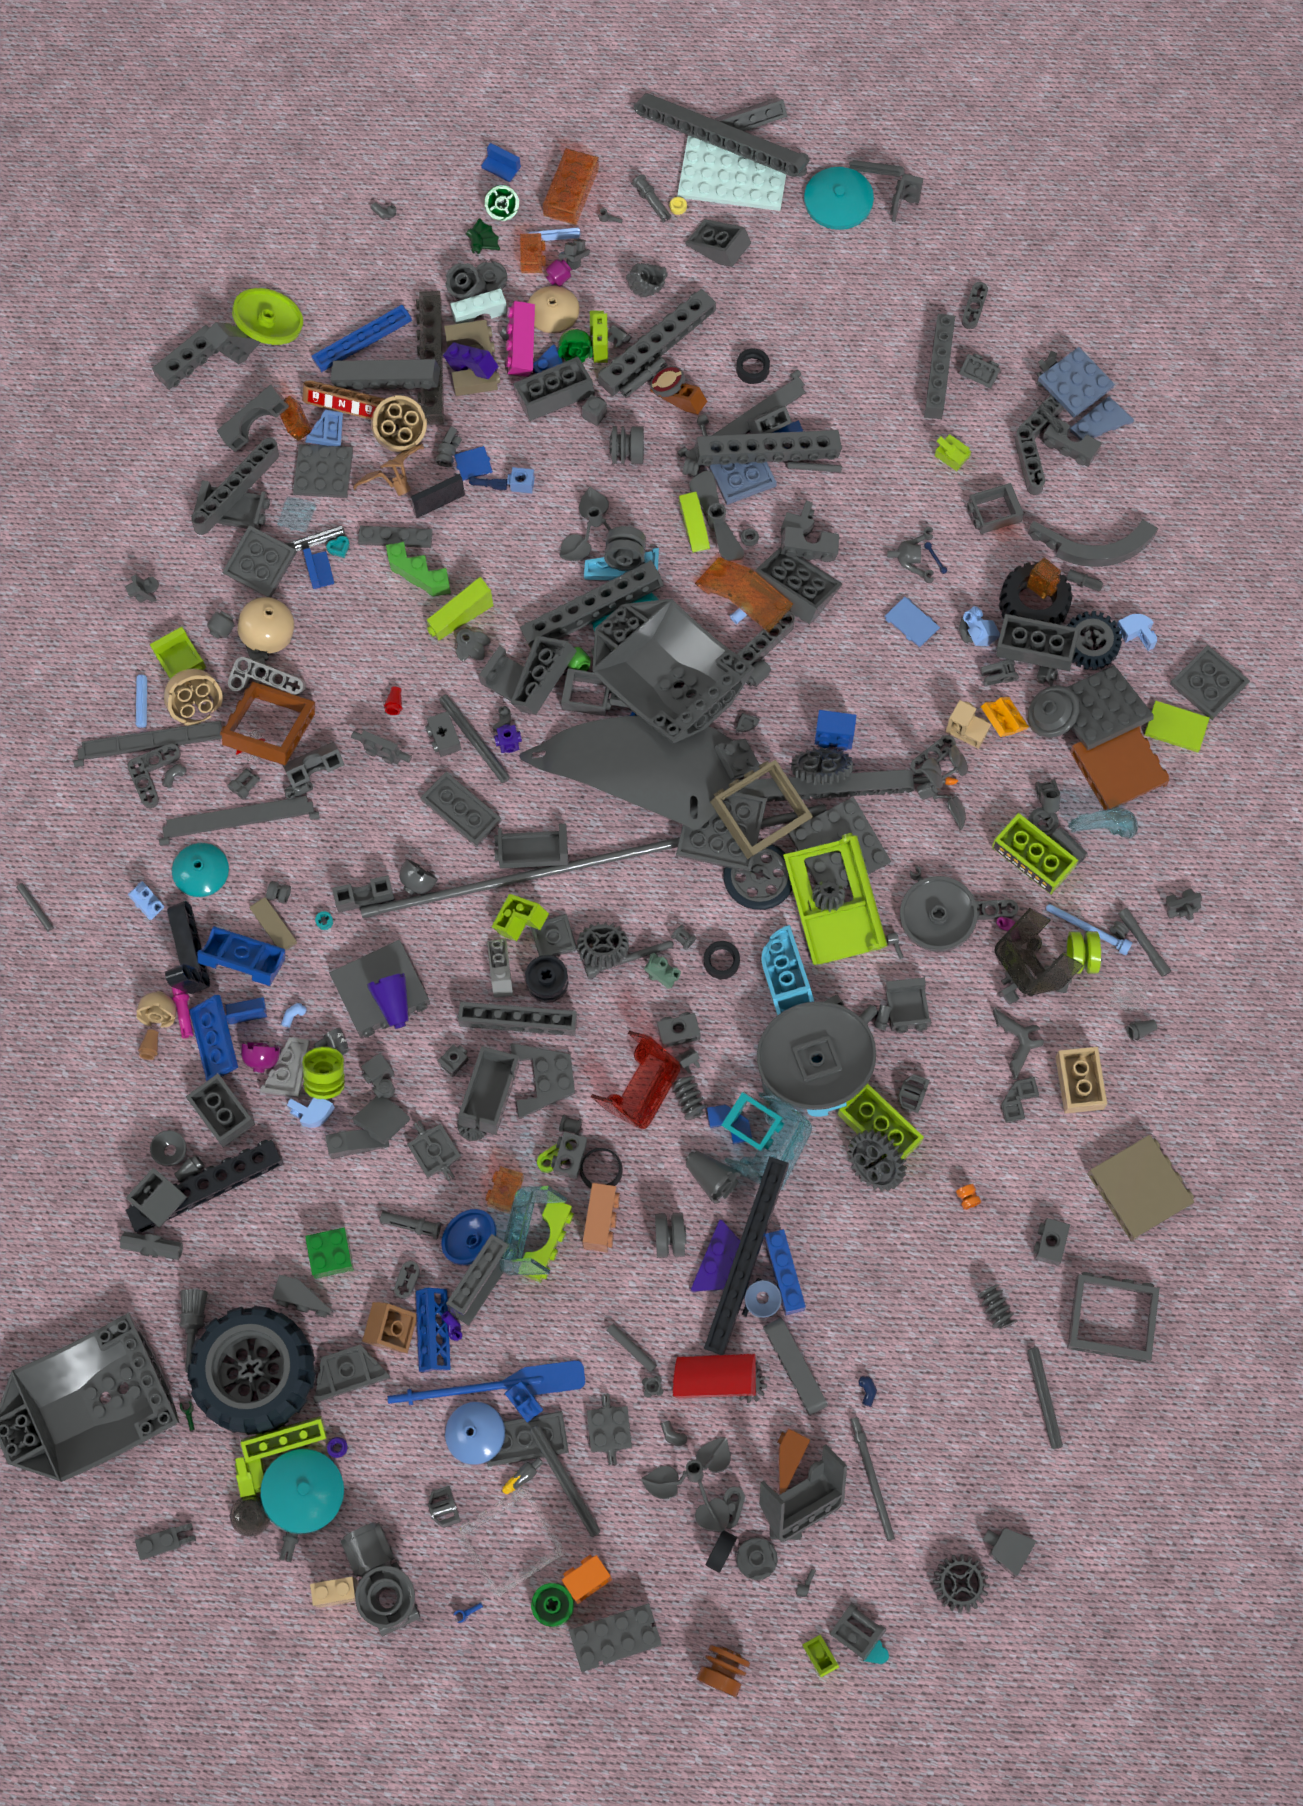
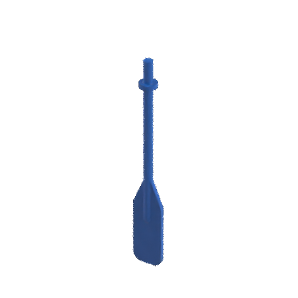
M580 1361L524 1367L503 1381L413 1393L411 1388L407 1389L405 1394L387 1396L388 1404L409 1402V1405H413L415 1400L499 1389L509 1390L521 1380L533 1395L578 1390L585 1385L584 1366Z

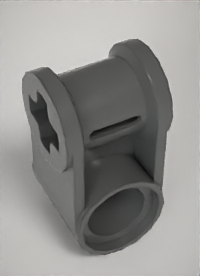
M1051 779V782L1044 783L1036 782L1035 790L1043 810L1047 813L1058 812L1060 809V791L1056 780Z

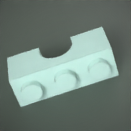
M501 288L450 304L455 324L474 322V319L481 314H489L491 319L507 314V304Z

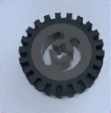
M1086 611L1082 616L1078 614L1076 618L1073 617L1067 626L1079 629L1072 663L1077 662L1078 667L1083 665L1086 670L1089 667H1092V670H1097V667L1102 669L1105 665H1110L1112 660L1116 659L1122 645V634H1119L1121 629L1116 627V621H1110L1111 617L1109 615L1105 618L1102 612L1096 615V611H1092L1091 614H1088V611ZM1099 645L1104 646L1103 648L1097 650Z

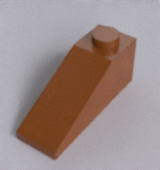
M682 383L681 389L671 396L662 397L658 395L679 409L697 415L708 402L700 387Z
M789 1428L786 1433L782 1431L777 1443L781 1444L779 1447V1495L786 1492L810 1442V1439Z

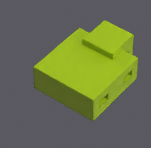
M604 310L590 311V336H593L594 363H608L607 313H604Z

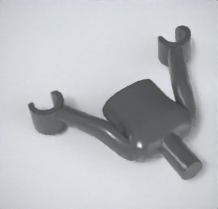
M926 527L923 535L901 542L898 550H887V558H898L899 563L905 569L923 577L926 583H932L934 578H928L927 575H933V570L924 572L911 565L912 563H921V544H915L925 539L932 540L933 538L932 534H926L927 532H933V528Z

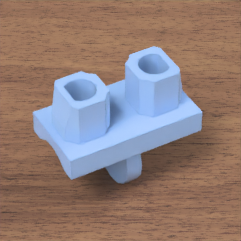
M143 881L138 883L128 893L135 906L149 920H152L164 908V905Z

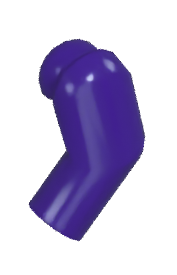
M446 1311L442 1314L441 1318L447 1324L448 1336L451 1340L459 1341L463 1336L461 1325L449 1311Z

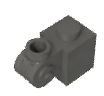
M379 1053L361 1066L364 1071L361 1075L368 1084L372 1083L374 1085L372 1090L378 1098H390L395 1093V1087L388 1079L395 1074L382 1054Z

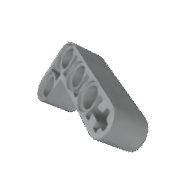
M239 657L236 659L228 679V686L233 691L246 689L250 678L291 694H301L306 689V682L302 678L249 657ZM243 660L248 662V668L245 671L240 666ZM260 667H263L266 670V674L264 677H260L258 675V669ZM277 674H281L283 676V682L281 684H278L275 681V676ZM237 677L242 681V685L239 688L234 685V680ZM288 682H291V683H297V682H298V685L300 686V689H296V690H295V687H294V686H292V685H287V684H288Z

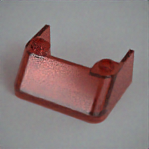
M629 1030L627 1034L639 1043L634 1051V1059L640 1064L622 1096L611 1094L604 1098L592 1094L591 1098L614 1116L637 1128L646 1129L672 1087V1083L676 1080L680 1072V1064L652 1037Z

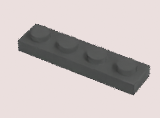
M360 526L358 543L359 545L386 546L404 542L405 547L431 548L433 530Z

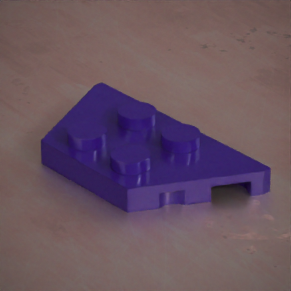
M723 1220L718 1222L690 1290L691 1292L724 1290L740 1240Z

